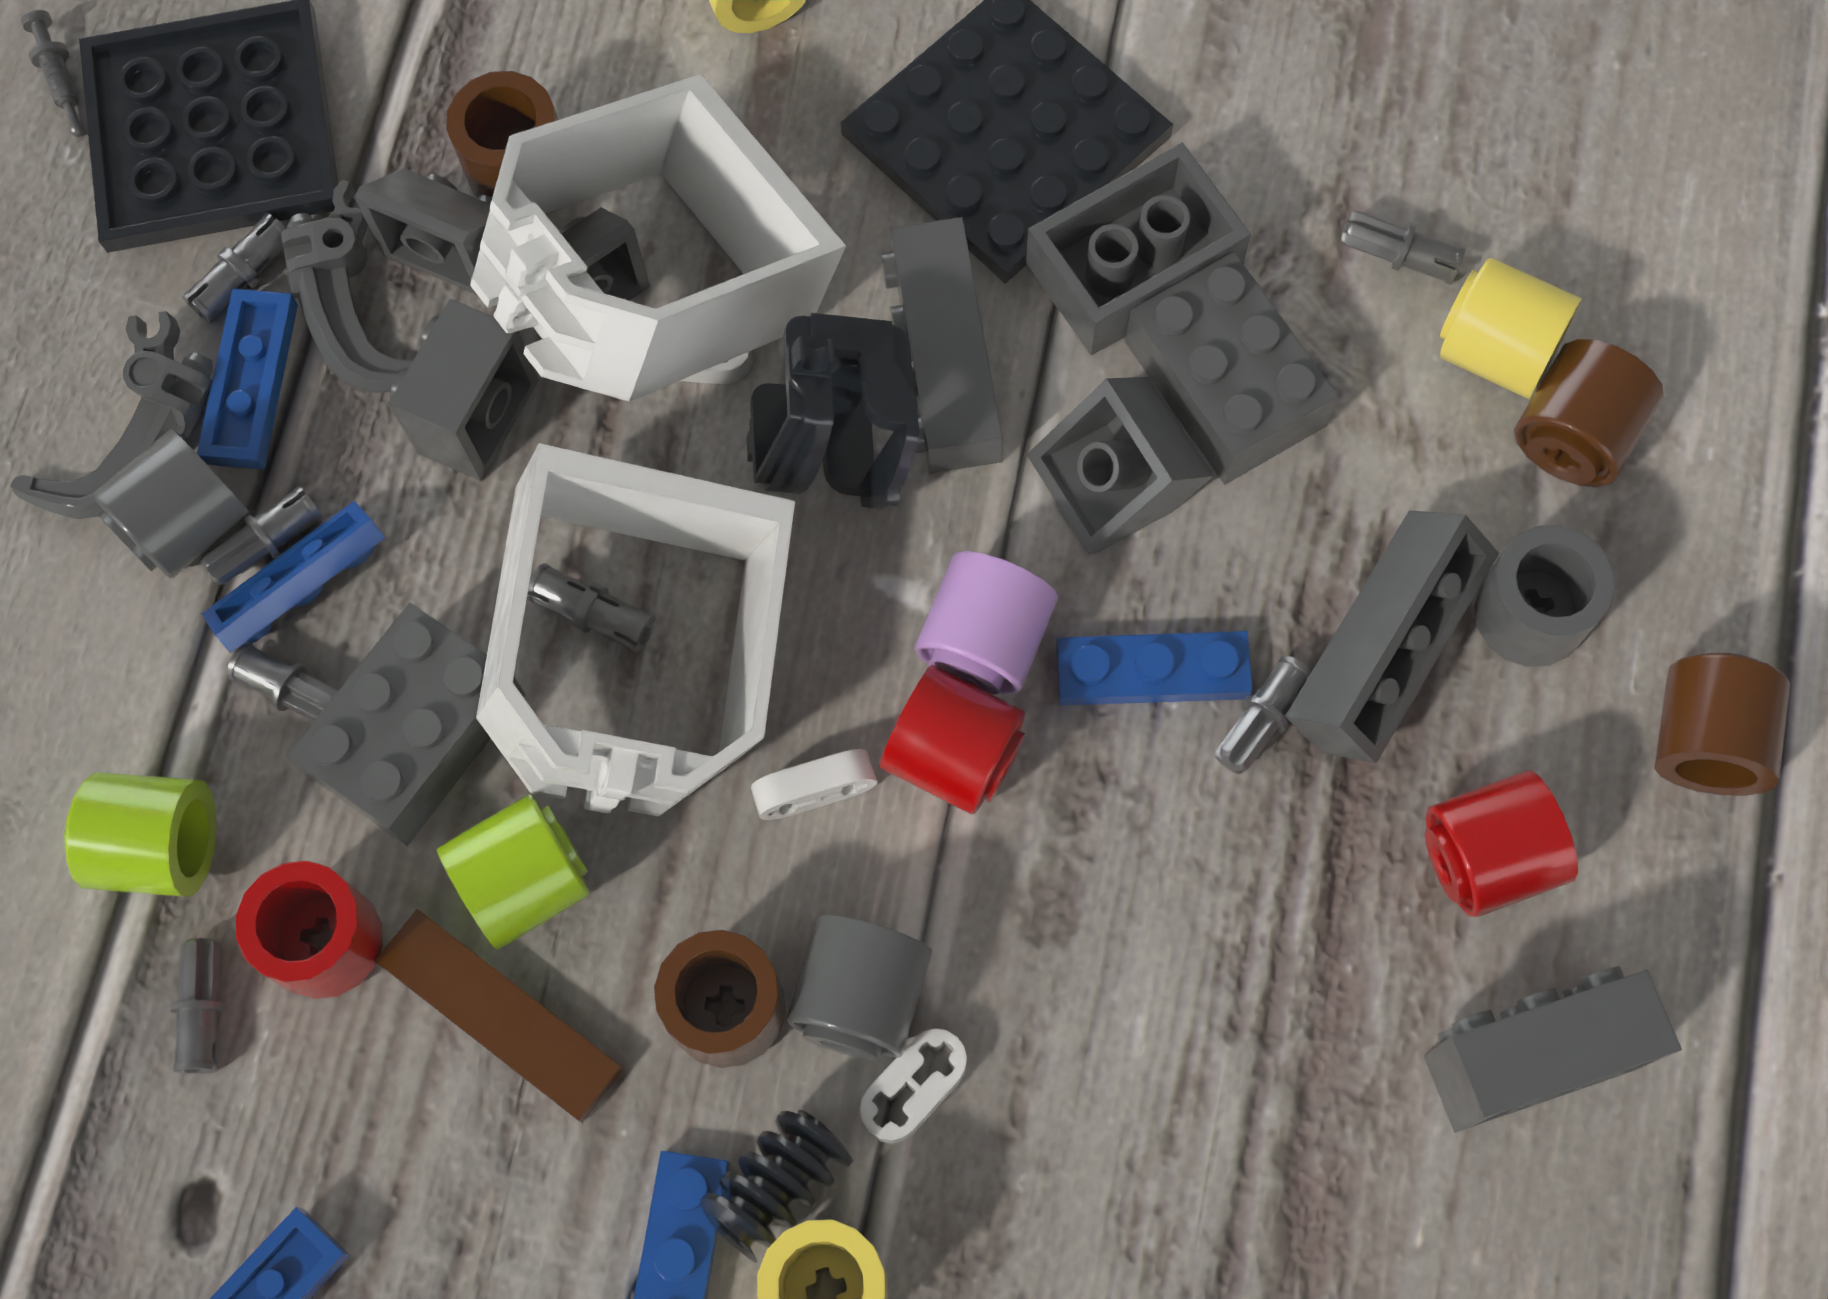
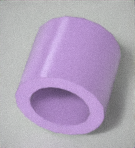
M970 551L955 552L950 559L915 643L914 650L919 658L927 663L928 666L933 664L992 695H997L998 693L1016 694L1022 689L1057 603V593L1055 589L1040 577L1006 560L983 553Z

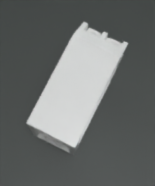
M699 74L509 136L470 286L487 308L497 305L494 318L507 334L530 327L537 331L542 339L526 345L523 354L541 377L629 402L783 337L784 329L790 319L796 316H810L811 313H817L846 245L705 78ZM661 173L742 271L743 275L657 309L607 295L602 292L586 272L588 268L546 216V213Z
M541 443L538 444L515 489L476 716L479 723L530 793L564 799L567 786L586 789L585 810L609 814L613 808L617 807L620 800H625V797H629L627 811L660 816L729 767L764 738L795 501ZM540 516L745 560L719 753L715 756L677 750L675 747L597 732L577 731L542 724L513 684Z

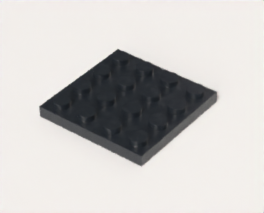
M290 0L79 38L98 241L107 253L255 226L266 213L271 214L274 219L283 221L301 213L315 215L334 211L333 192L338 185L316 14L310 0Z
M983 0L840 122L841 134L932 218L940 221L962 217L968 250L1005 284L1027 265L1028 228L1138 167L1171 137L1173 123L1031 0Z

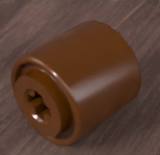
M494 71L471 79L455 94L447 110L446 130L469 186L477 198L481 195L493 197L509 136L558 120L547 90L530 76L514 71Z
M1576 339L1565 343L1514 428L1516 443L1528 459L1548 474L1560 480L1586 487L1599 488L1610 485L1622 471L1663 400V385L1650 367L1637 356L1618 346L1591 339Z
M1732 653L1699 654L1681 658L1671 664L1665 685L1654 765L1656 772L1660 777L1677 786L1716 795L1747 796L1762 794L1776 788L1780 777L1790 693V682L1785 674L1768 663Z
M726 930L698 932L678 943L661 963L654 985L656 1011L666 1031L680 1048L698 1062L718 1068L745 1065L763 1055L780 1034L786 1014L784 989L765 951L744 935ZM724 990H732L736 1002L744 1004L743 1013H733L729 1024L721 1025L719 1024L717 1014L708 1010L710 1002L720 1001Z

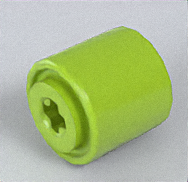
M102 772L93 773L81 783L73 797L66 818L64 843L66 862L71 878L83 889L184 897L193 896L201 888L209 873L215 851L217 819L212 791L205 781L195 779Z
M532 794L525 795L437 847L439 858L458 894L483 934L497 951L588 897L590 894L589 887L583 878L589 871L551 807L547 805L542 808Z

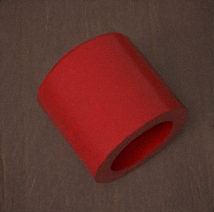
M931 664L917 683L900 714L882 754L879 767L964 812L974 815L984 800L991 803L1019 751L1025 737V733L1020 731L1025 719V712Z
M1533 770L1517 773L1427 808L1424 835L1433 869L1448 897L1454 903H1457L1470 917L1483 916L1576 880L1578 860L1569 827L1553 793L1543 779Z
M310 861L282 863L261 874L244 893L236 913V940L245 960L268 979L293 993L312 999L338 997L359 986L375 968V959L379 956L383 946L382 922L373 903L331 868ZM328 923V928L333 932L331 940L318 953V949L308 944L310 934H320L323 930V925Z

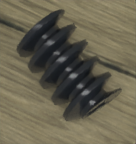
M798 1110V1114L791 1111H781L775 1120L780 1135L772 1131H763L758 1136L757 1144L762 1156L747 1151L739 1157L738 1164L743 1176L733 1172H725L721 1176L719 1184L725 1198L714 1193H706L700 1201L702 1210L710 1224L731 1245L755 1263L757 1259L751 1249L752 1244L758 1242L769 1248L776 1241V1237L770 1228L773 1221L789 1228L798 1224L789 1207V1203L792 1200L810 1208L816 1204V1200L807 1185L808 1182L812 1179L829 1188L835 1183L833 1176L826 1166V1162L832 1159L846 1167L853 1163L851 1155L842 1142L821 1121L803 1110Z

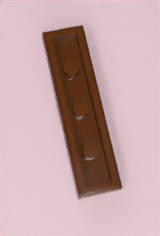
M418 909L415 910L375 959V962L581 1123L585 1121L624 1070L618 1063Z

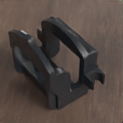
M811 313L810 316H796L790 319L783 334L786 385L774 383L761 384L753 391L750 399V430L747 434L746 442L747 461H753L754 483H763L765 491L801 494L813 483L823 461L825 479L831 488L837 492L860 496L862 507L883 509L889 505L897 506L900 500L901 488L909 473L919 440L917 397L913 387L911 349L908 335L904 330L893 325L892 321L819 313ZM872 423L881 429L893 431L875 461Z

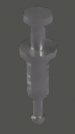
M44 10L28 12L21 18V23L25 31L34 34L37 46L29 52L31 63L33 66L42 69L55 105L64 109L70 124V133L75 137H81L85 132V128L79 122L74 108L78 97L65 65V61L69 58L67 46L62 42L51 40L48 28L52 25V19L49 12Z

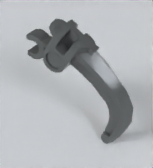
M341 180L333 192L335 209L331 218L315 221L309 214H296L290 218L287 229L281 232L291 294L295 299L299 298L309 330L325 364L345 384L373 393L390 392L398 373L404 368H409L413 360H400L388 357L377 351L369 343L356 314L349 277L359 274L366 265L368 259L367 250L362 241L368 224L360 208L349 207V202L355 190L349 181Z
M167 311L159 312L160 329L151 338L146 337V322L137 315L128 317L126 332L129 340L134 344L135 354L125 363L123 379L127 387L139 395L141 399L120 440L98 468L87 476L72 481L38 479L26 475L17 476L12 480L10 486L17 497L41 509L75 519L99 517L98 515L103 509L93 499L95 491L168 430L172 429L179 436L189 438L203 413L202 408L210 394L212 385L210 376L213 372V365L211 359L197 352H192L184 357L182 363L174 361V347L179 340L180 328L177 320Z

